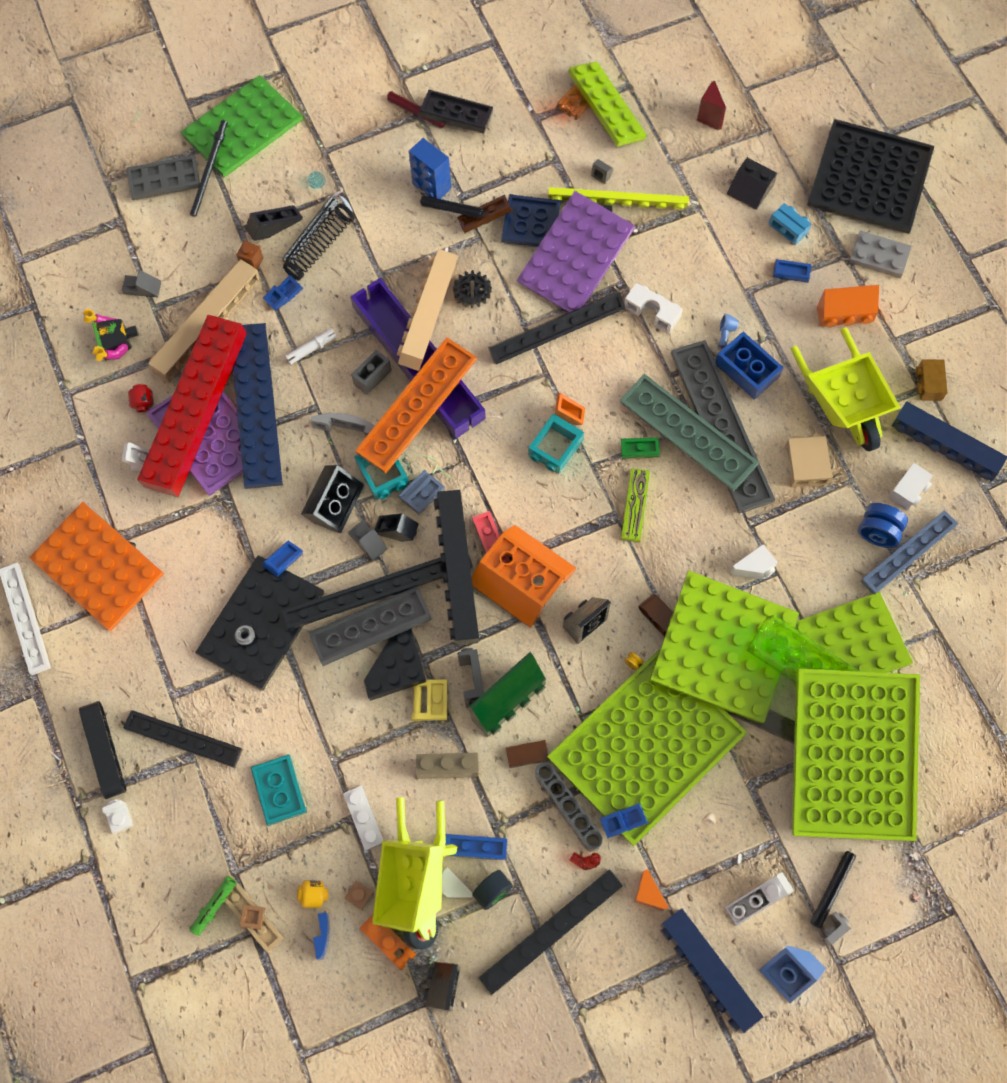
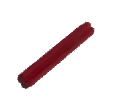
M393 91L389 92L387 95L388 101L419 116L420 105ZM421 117L422 119L440 128H443L446 124L443 122Z

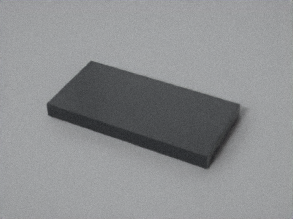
M429 89L419 110V116L484 134L491 118L493 107Z

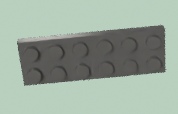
M416 586L309 632V635L322 666H325L430 621L432 618Z

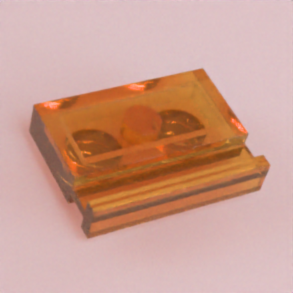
M573 85L559 100L556 108L569 117H575L574 120H577L590 105L578 87Z

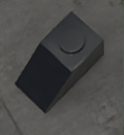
M403 513L379 516L374 530L380 536L397 541H413L417 534L419 523Z

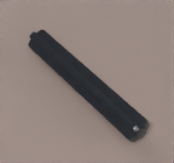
M422 196L420 200L422 206L476 218H482L484 214L481 207L428 196Z
M850 851L844 853L810 921L813 926L817 928L823 926L855 861L856 855Z

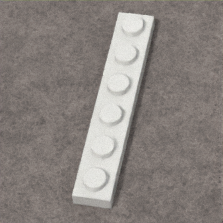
M18 563L1 568V580L29 674L35 675L48 670L51 666L21 567Z

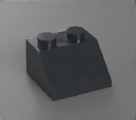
M747 157L738 169L727 191V195L757 210L774 186L777 172Z

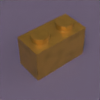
M922 359L915 369V376L918 377L917 393L920 395V401H942L948 393L945 360Z

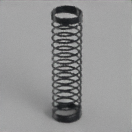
M338 203L334 210H331V214L324 218V221L317 226V229L310 234V237L306 238V241L302 243L303 245L299 246V249L292 254L288 262L283 264L284 271L295 280L300 281L304 276V272H308L307 268H312L311 264H315L314 260H319L318 256H322V252H326L325 248H329V244H333L332 240L336 241V236L339 237L340 233H343V229H346L347 225L352 223L355 219L353 212L344 204ZM339 208L343 209L350 216V218L344 215ZM333 216H335V217H337L338 219H340V220L344 223L345 227L341 226V225L334 219ZM330 220L335 222L342 229V231H339L337 228H335L330 222ZM326 224L333 227L337 231L338 235L334 234ZM323 228H325L326 230H328V231L335 237V239L331 238V237L323 230ZM319 232L326 235L330 239L331 243L326 241ZM316 236H318L319 238H321V239L327 244L328 247L324 246V245L316 238ZM312 240L320 244L324 251L318 248ZM309 244L314 246L320 252L321 255L317 254L309 246ZM305 248L309 249L317 259L311 256ZM302 252L308 255L314 263L310 262ZM299 257L303 258L310 265V267L305 265ZM295 260L298 261L301 265H303L304 268L306 269V271L303 270V269L295 262Z

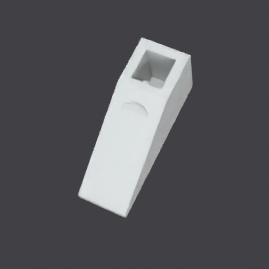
M783 872L725 908L737 926L794 890Z

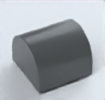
M597 159L593 163L591 176L605 184L610 179L613 168Z

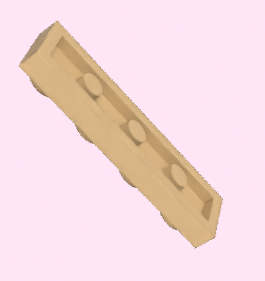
M238 882L224 901L239 920H241L243 904L257 906ZM221 883L214 889L215 891L219 888ZM264 915L262 930L247 928L267 953H270L285 939L266 915Z

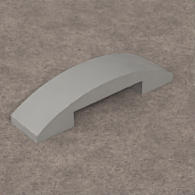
M341 413L320 414L312 416L310 419L312 427L315 429L331 432L333 425L364 432L365 438L374 428L373 424L364 419Z

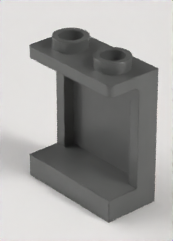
M464 648L457 654L459 666L471 665L475 689L463 691L465 706L470 708L469 706L484 694L478 651L477 649L473 650V648Z

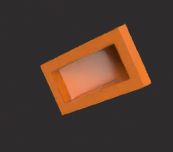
M558 393L555 415L570 424L582 425L585 407Z
M648 869L642 872L634 902L664 911L668 908V905Z

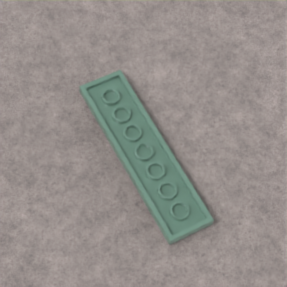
M643 374L620 399L621 404L733 492L759 464L755 458L646 374Z

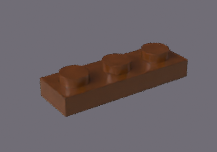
M502 195L479 206L484 211L482 218L460 215L457 218L465 234L512 210L506 196Z

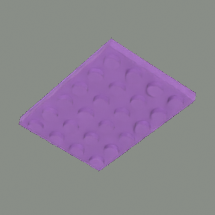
M574 191L521 272L517 282L568 313L583 307L635 229V225Z
M222 392L190 469V472L209 496L243 473L237 408L224 392ZM172 396L146 412L158 429Z

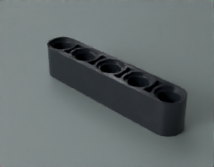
M96 701L80 707L79 714L104 798L109 799L127 791L101 702Z

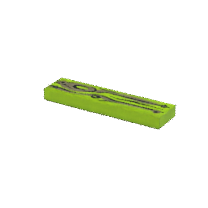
M631 468L621 540L640 543L650 475L648 470Z

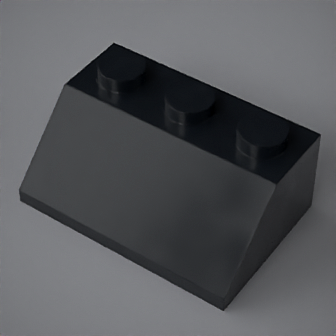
M326 465L301 515L316 525L342 533L365 484L338 465Z

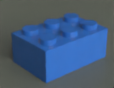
M422 138L409 150L412 183L416 188L423 190L428 197L441 199L451 190L449 157Z
M744 331L717 354L715 361L717 367L754 400L780 377L783 366Z

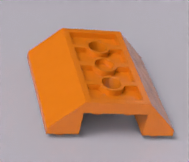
M513 525L501 534L481 559L472 575V585L479 592L531 628L542 614L543 607L560 585L568 581L575 572L576 567L518 526ZM510 555L513 560L510 563H504L502 557ZM541 577L544 583L537 586L533 583V579Z

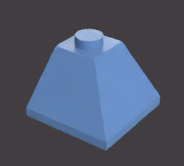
M787 945L759 971L791 1003L817 982L826 968L811 952Z

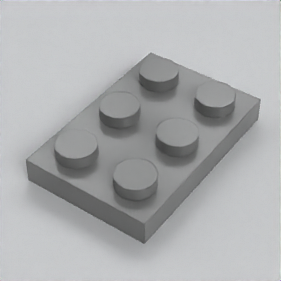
M860 230L849 263L901 278L911 245Z

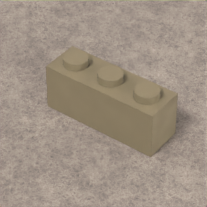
M478 753L416 754L417 778L479 777Z

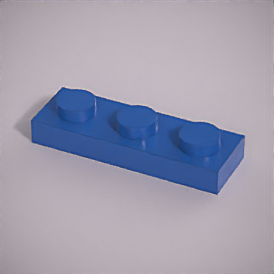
M445 835V845L453 844L457 846L456 854L447 856L506 861L507 838Z

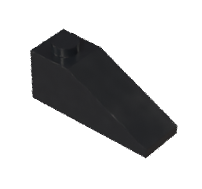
M294 205L253 212L249 215L245 229L254 241L266 239L301 221L303 216Z

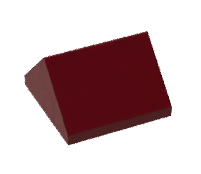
M712 81L701 98L697 121L716 130H722L726 106L716 82Z

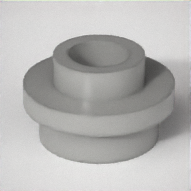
M247 625L240 626L235 632V639L241 645H248L255 638L254 630ZM248 633V637L243 639L242 635Z

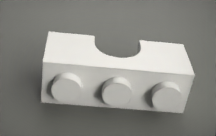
M638 283L631 289L624 302L625 308L638 316L645 309L655 310L657 315L654 325L669 334L681 318L683 310L678 304L666 300L662 295L656 294L646 286Z

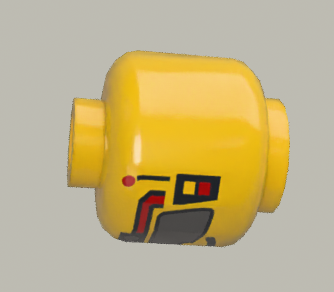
M304 880L302 885H298L297 902H300L303 908H321L323 901L328 900V888H324L322 881Z

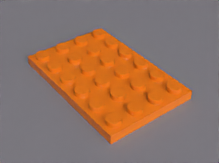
M84 502L29 557L109 631H112L164 575L157 566Z

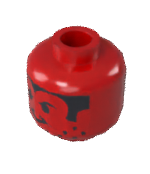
M134 385L129 390V406L135 409L136 412H147L154 405L153 391L147 385Z

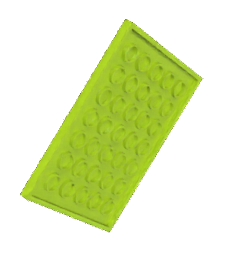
M660 649L547 756L549 761L604 817L638 803L641 804L648 823L621 834L633 847L748 733L724 709L649 681Z
M797 668L791 835L916 841L920 674Z

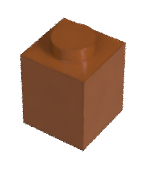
M243 241L236 254L238 261L241 259L255 269H258L264 258L260 246L247 241Z

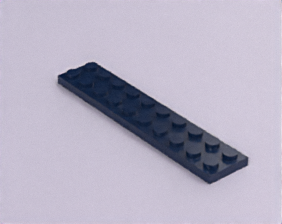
M266 323L246 324L243 327L247 335L233 366L244 488L281 486L283 481Z

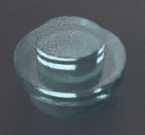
M314 171L308 177V184L315 189L321 188L325 184V177L320 172Z

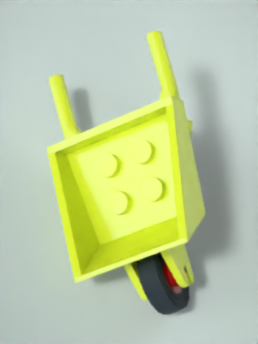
M845 327L840 332L851 352L852 359L813 373L808 369L798 346L792 347V354L809 386L808 391L814 394L832 426L849 428L856 443L861 445L866 451L878 449L881 444L880 438L882 437L878 416L900 408V405L870 352L860 355L847 327Z
M396 797L398 840L382 841L372 923L374 925L403 930L404 939L409 946L414 949H426L435 942L438 935V921L435 913L441 909L443 856L456 854L457 846L453 844L445 845V811L443 800L436 801L437 833L434 843L427 844L423 843V840L416 842L409 840L405 828L404 797Z

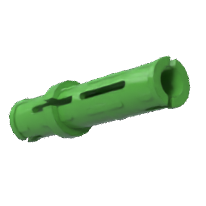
M226 876L206 906L199 910L198 917L189 927L193 934L200 936L207 924L214 920L215 913L237 885L233 878Z

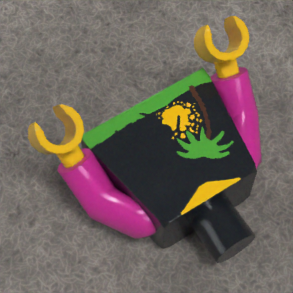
M85 309L83 315H87L83 318L85 323L94 322L92 326L98 346L94 348L93 354H96L95 359L97 361H101L103 358L105 361L120 359L132 348L129 338L139 336L136 325L126 328L122 319L98 314L94 315L91 309Z

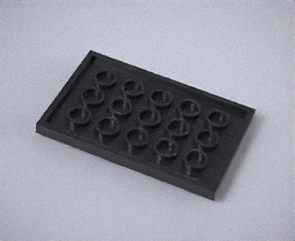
M258 555L195 653L263 691L303 626L288 631L282 610L320 598L324 594V590L287 570L278 577L263 567V562L266 559ZM240 626H250L255 632L254 640L248 645H241L235 639V632ZM248 633L242 635L243 639L248 637Z

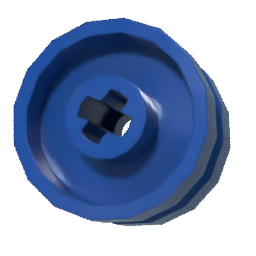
M871 503L867 506L864 519H862L858 527V534L876 546L894 548L900 543L902 538L901 532L905 530L908 518L902 511L893 506L883 503Z

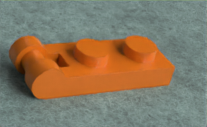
M372 914L360 929L402 971L406 966L405 963L410 958L413 959L416 954L390 928L374 925L372 923ZM401 948L404 953L398 958L395 953Z

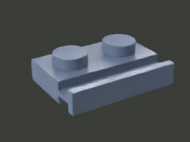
M424 470L399 495V498L420 515L434 501V498H437V492L445 490V486Z

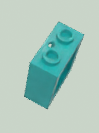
M552 414L528 447V455L534 462L544 464L549 471H555L560 474L583 442L584 432L557 415ZM550 429L555 430L572 441L559 461L537 448Z
M359 455L354 456L356 465L375 500L384 499L390 493L396 490L401 491L409 485L408 476L398 459L394 465L400 476L375 487L365 468L371 465V463Z

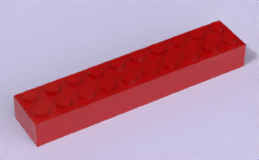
M207 315L137 478L144 488L179 498L247 335L241 323Z

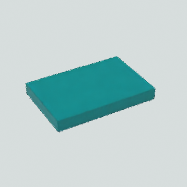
M290 754L250 767L267 826L307 813Z

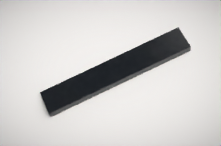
M131 710L123 729L233 768H236L243 751L240 747Z

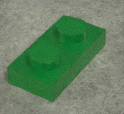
M658 437L621 439L622 459L659 457Z

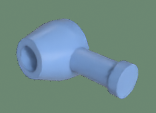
M724 314L721 319V336L718 343L720 348L727 346L728 332L736 331L739 321L729 314Z

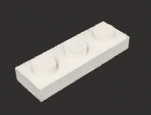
M361 785L343 793L365 851L382 845L384 839L363 786Z

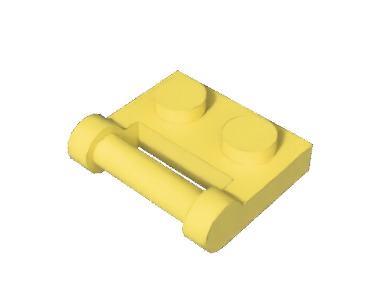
M447 679L426 680L427 682L412 687L414 688L411 721L447 720ZM423 687H427V713H421V693Z

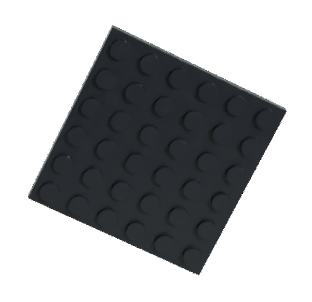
M834 119L807 206L910 234L935 146Z

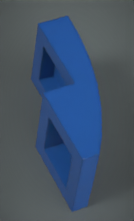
M289 275L278 287L274 285L263 299L274 310H277L293 299L303 287Z
M640 803L600 818L607 838L648 823Z
M327 912L318 914L321 936L313 937L317 960L324 959L329 944L330 919Z

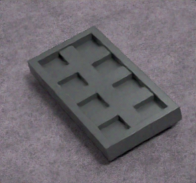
M195 155L126 168L132 200L199 188L200 185Z

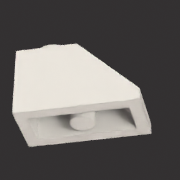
M761 545L736 563L730 573L734 576L761 579L763 576L769 577L776 571L774 568L778 562L766 547Z

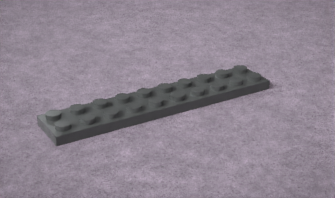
M706 340L671 350V356L696 414L758 461ZM760 463L734 492L728 488L739 514L775 502L774 495Z

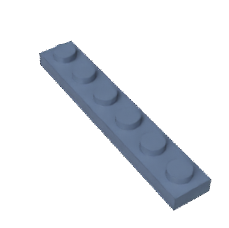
M944 510L860 582L872 594H876L953 530L958 523Z

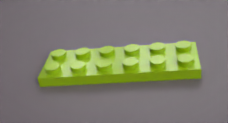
M597 61L569 67L568 74L617 147L645 140L647 134Z

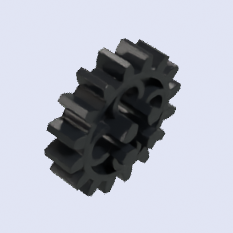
M474 270L471 271V274L465 271V276L459 274V280H454L455 286H453L454 298L458 299V303L463 302L464 307L470 304L471 308L475 304L480 307L481 302L486 304V298L490 299V293L492 292L491 281L487 280V275L481 276L480 271L474 274ZM470 281H474V298H471Z

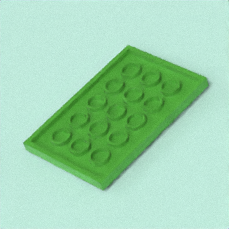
M258 75L183 129L181 135L208 161L214 143V134L218 131L221 120L227 121L228 124L224 133L225 138L220 145L213 166L225 178L301 122L303 117L261 75Z

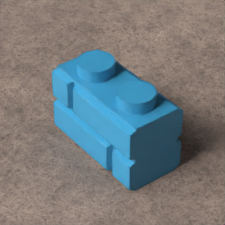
M785 203L771 215L769 225L794 245L799 243L808 234L811 227L808 218L800 216L794 207L787 206Z

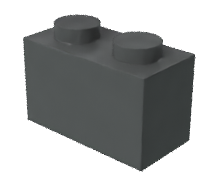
M376 349L351 374L353 384L368 395L392 371L390 360Z

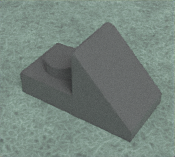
M139 270L137 276L125 275L121 291L126 295L158 298L162 282Z
M363 520L348 532L350 537L372 561L388 550L374 529L371 530Z

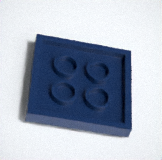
M509 194L508 203L512 211L505 215L501 243L538 247L559 216L561 200Z

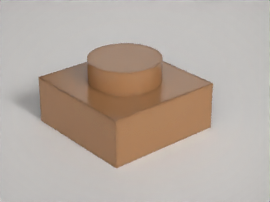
M355 881L344 899L363 910L374 892L358 881Z
M243 904L239 926L262 930L266 908Z

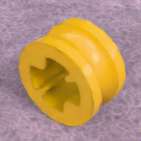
M629 652V657H625L624 662L630 668L637 671L639 665H642L644 662L638 655Z

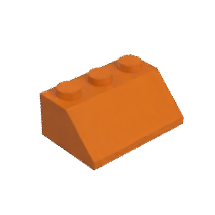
M879 284L824 289L817 306L820 327L850 326L855 323L869 324L874 322L878 314Z

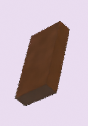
M545 740L506 747L509 768L549 761Z

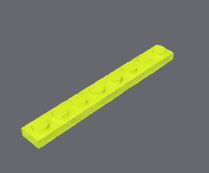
M549 187L548 199L569 200L573 192L577 191L596 203L604 202L611 203L612 205L614 203H621L622 206L636 204L643 208L652 205L659 209L673 207L676 210H683L687 208L689 203V196Z

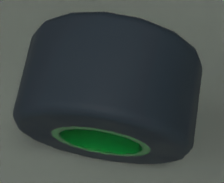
M496 870L476 887L472 895L484 910H488L499 902L513 885L501 870Z

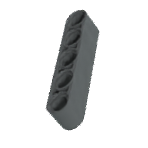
M540 763L535 770L536 780L584 848L590 852L597 851L603 842L600 832L549 763ZM547 769L550 775L547 778H542L539 775V771ZM553 786L561 787L562 792L559 795L553 794L551 792ZM566 802L572 803L574 806L573 811H565L563 804ZM578 819L584 820L586 827L583 829L577 828L575 821ZM595 836L598 839V844L590 846L587 838Z

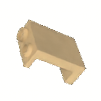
M812 435L806 438H801L800 436L789 438L785 447L789 451L792 472L790 479L791 487L829 485L832 480V472L826 436Z

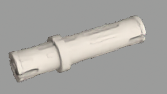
M329 328L322 334L313 336L314 339L285 355L289 364L292 365L316 349L323 348L324 344L337 338L336 333H333L334 330Z

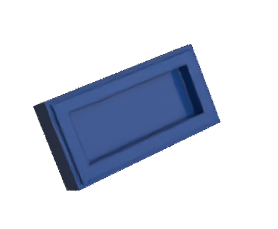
M776 259L773 278L808 283L810 280L811 264Z
M288 540L263 562V567L278 577L303 554V550Z

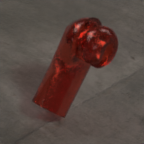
M574 852L569 861L583 870H590L600 865L601 856L598 853H592V855L583 858Z

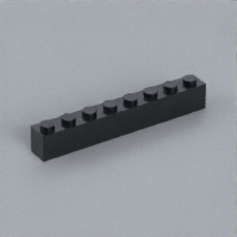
M460 489L438 491L437 498H434V509L438 510L439 516H436V526L441 530V534L438 535L439 546L443 547V553H440L441 565L445 564V571L442 572L443 583H447L448 590H445V601L450 604V609H447L448 621H452V628H449L450 640H454L455 646L474 644L479 641V632Z

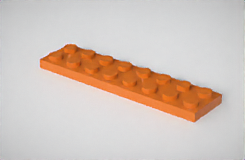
M446 337L355 450L356 454L386 474L475 363L477 357Z

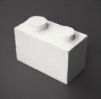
M913 463L888 498L906 510L911 505L916 507L922 498L919 494L922 491L926 493L932 485L929 481L933 475Z

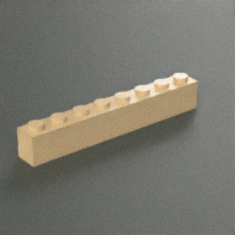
M438 249L436 255L432 254L429 263L432 267H428L425 277L428 279H423L420 290H423V293H418L416 303L419 304L413 307L411 315L414 318H409L406 327L409 329V332H404L401 341L404 342V346L400 345L397 356H400L398 364L417 371L420 370L458 255Z
M241 259L237 264H234L231 271L221 278L215 289H212L207 298L198 304L196 310L186 318L180 328L174 331L173 336L162 345L158 353L151 357L148 364L152 372L170 383L187 363L207 315L226 319L260 280L258 270Z

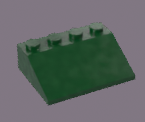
M531 652L524 656L469 706L471 720L487 737L498 733L502 728L501 724L505 721H511L516 716L515 712L520 707L522 709L531 702L530 698L534 694L539 695L546 688L544 686L546 678Z

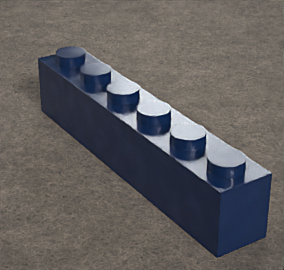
M907 401L891 425L898 432L907 434L914 441L927 445L932 451L945 455L947 459L961 464L965 469L974 471L986 480L993 481L1007 460L1006 455Z
M683 908L660 925L663 928L660 930L667 941L672 940L676 946L674 950L681 959H686L689 963L687 968L694 977L698 976L703 982L700 984L707 995L712 994L716 1000L714 1002L715 1006L722 1014L726 1013L730 1019L728 1023L735 1032L745 1033L764 1018Z

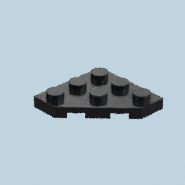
M412 628L390 637L364 679L367 696L370 701L427 682Z

